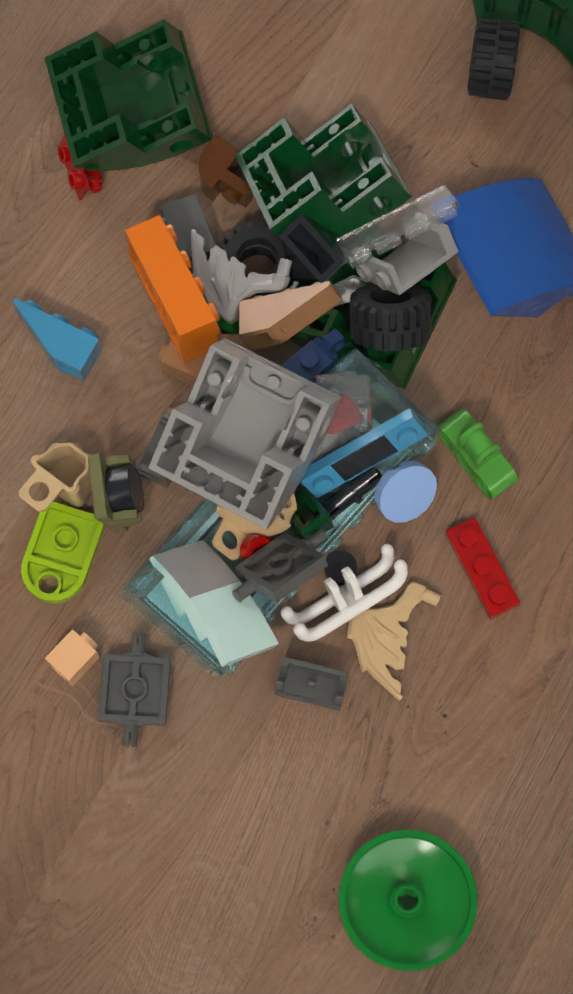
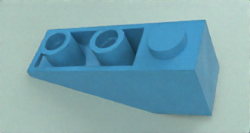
M15 298L13 304L17 314L55 368L84 382L102 351L98 335L86 327L78 329L70 325V321L60 314L54 313L50 315L42 311L41 306L31 300L23 302Z

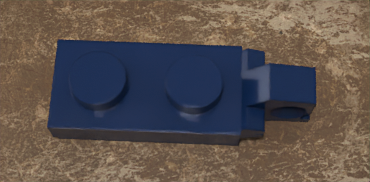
M335 328L324 336L322 340L316 337L313 341L308 342L283 363L281 367L316 383L334 368L333 363L338 359L336 353L346 346L345 337Z

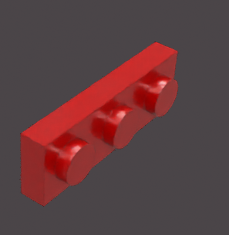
M474 517L446 530L445 535L489 619L491 620L518 607L520 601L476 518Z

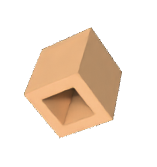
M72 629L45 657V660L55 672L73 687L99 659V655L95 650L98 645L85 632L79 636Z

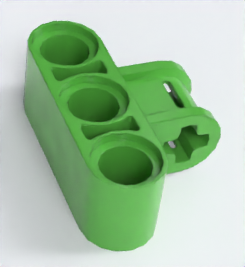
M461 408L435 427L442 442L488 499L493 500L518 482V476L501 454L499 444H494L483 431V424L481 422L477 423L465 409Z

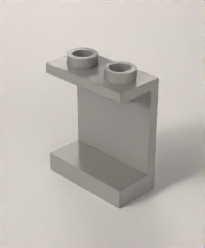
M410 212L402 218V221L411 240L383 260L357 250L353 253V256L358 265L356 266L358 275L365 282L374 283L383 290L401 295L459 252L448 225Z

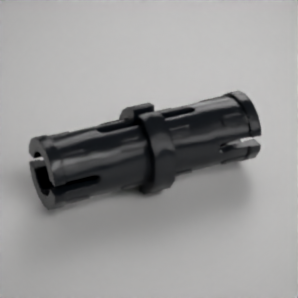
M375 466L354 477L352 480L343 483L342 488L321 503L325 510L330 513L332 520L336 519L339 514L354 502L360 503L363 500L362 496L378 484L383 475L378 469H375Z

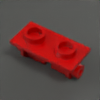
M64 134L58 146V156L61 163H65L68 171L69 185L72 190L76 191L80 201L88 190L93 194L102 191L104 181L99 171L83 170V168L76 169L73 166Z

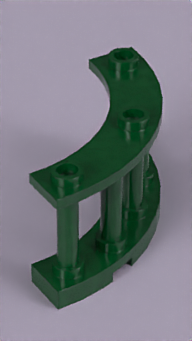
M472 0L476 23L480 17L518 22L519 28L535 33L552 44L563 54L573 68V0Z

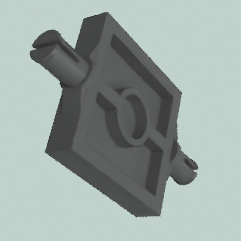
M319 529L307 539L294 538L284 532L235 566L234 569L237 577L245 583L232 590L234 598L242 602L252 593L259 592L278 602L288 596L293 590L328 566L325 555L315 550L322 543L328 541L326 533Z
M138 632L132 633L131 652L121 655L104 654L98 721L125 726L123 742L125 747H129L130 734L131 747H137L138 727L146 725L166 726L171 659L153 657L144 653L145 633H140V637Z

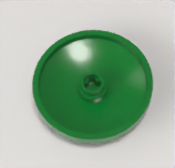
M416 830L388 832L362 846L352 857L344 871L338 896L341 921L345 932L354 946L376 964L397 971L425 970L439 965L455 954L464 944L472 930L478 905L475 881L470 868L462 856L439 837Z

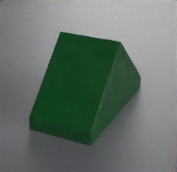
M305 486L294 493L297 510L292 515L291 522L302 539H307L319 529L326 533L334 527L329 513Z

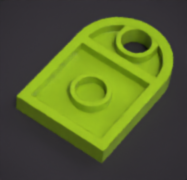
M52 502L44 512H40L21 565L22 579L28 591L38 600L52 604L69 601L80 593L87 581L106 525L95 519L93 513ZM49 577L55 578L58 581V587L53 593L47 594L40 590L41 582Z

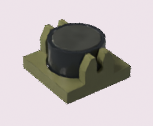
M100 453L89 455L88 466L95 519L116 533L127 532L128 526L142 522V514L139 512H142L144 509V492L135 466V459L130 458V455H116L107 458Z

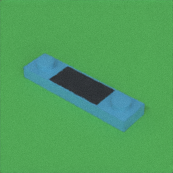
M409 408L309 465L300 482L316 498H319L429 436L427 428L412 409Z

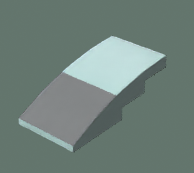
M204 540L162 552L149 558L178 617L187 615L199 641L209 640L221 667L268 651L279 644L252 597L249 595L242 602L234 598L232 590L238 588L242 583Z

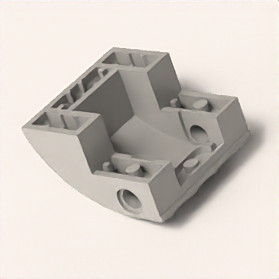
M223 338V340L210 345L188 401L173 408L149 469L256 525L268 529L283 510L308 469L329 427L341 396Z

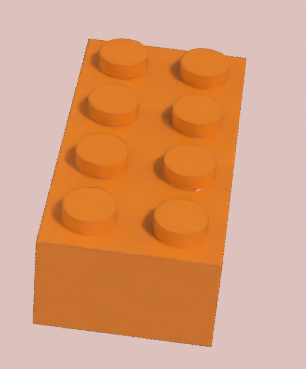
M158 215L126 229L125 236L130 261L183 364L208 353L210 345L217 343V336L221 334L216 322L220 320L214 304L212 302L207 304L203 295L206 292L200 278L192 276L189 270L192 266L185 250H178L175 244L178 242L172 225H165L162 217Z

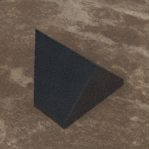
M303 213L279 235L282 239L286 259L293 261L290 270L291 280L323 283L346 262L335 236Z

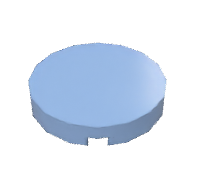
M418 461L399 463L400 467L394 470L390 468L378 482L374 498L378 510L386 519L395 523L408 522L425 512L434 500L437 490L436 477L426 465Z

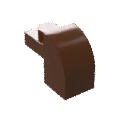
M214 135L202 151L199 159L201 187L212 201L221 192L228 202L234 205L238 203L246 208L253 199V193L249 184L234 174L240 167L235 157V154L240 150L219 136Z

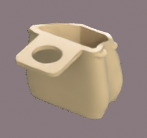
M75 442L51 444L43 454L31 457L30 463L33 474L19 490L20 499L38 512H44L57 496L74 508L82 507L92 493L88 458L92 454L85 453L81 445ZM42 483L49 489V495L46 499L35 501L30 497V489L34 484Z
M294 493L268 529H264L217 504V513L222 517V520L212 539L213 546L230 560H236L240 556L241 543L248 535L255 533L270 537L286 531L291 526L292 515L297 510ZM225 531H230L235 535L237 545L234 549H229L224 545L222 536Z

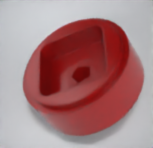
M260 534L248 535L240 546L241 559L244 561L270 543L271 540Z

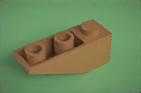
M327 281L323 283L316 282L310 286L296 289H285L279 293L266 296L260 295L252 299L239 301V335L251 350L282 344L342 302V297L332 283Z

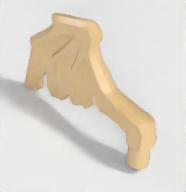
M417 582L408 583L393 604L369 608L349 620L347 638L352 639L355 645L361 671L363 673L367 671L399 701L403 697L401 695V683L391 677L390 671L386 667L388 665L396 671L404 670L406 656L402 653L400 647H407L406 637L408 631L402 628L398 622L404 623L408 621L413 608L421 601L437 607L442 596L427 589L426 585Z

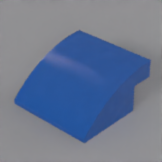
M514 179L486 185L451 197L431 207L437 220L448 225L459 251L457 256L491 316L539 317L566 296L573 297V234L541 179Z

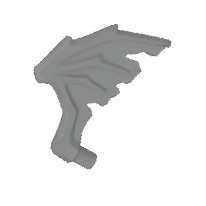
M191 229L193 269L191 274L193 277L198 276L206 292L203 297L207 304L211 302L214 304L220 318L233 324L239 320V301L248 300L256 293H279L287 289L291 279L289 274L293 261L280 258L276 273L263 275L253 271L246 278L245 271L247 266L245 263H241L234 256L229 261L227 251L217 245L210 249L208 261L204 251L205 238L199 235L196 229Z

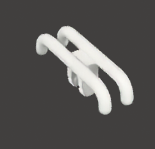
M384 544L381 547L382 556L379 562L356 577L348 566L342 569L344 585L338 587L337 583L330 577L324 580L328 595L304 610L294 612L290 606L283 607L281 609V616L286 623L294 625L293 631L298 639L306 642L316 641L397 591L406 581L408 575L407 563L402 559L394 563L395 573L391 579L366 595H363L361 590L390 569L395 559L392 545ZM333 606L338 609L339 612L315 627L306 628L304 625Z

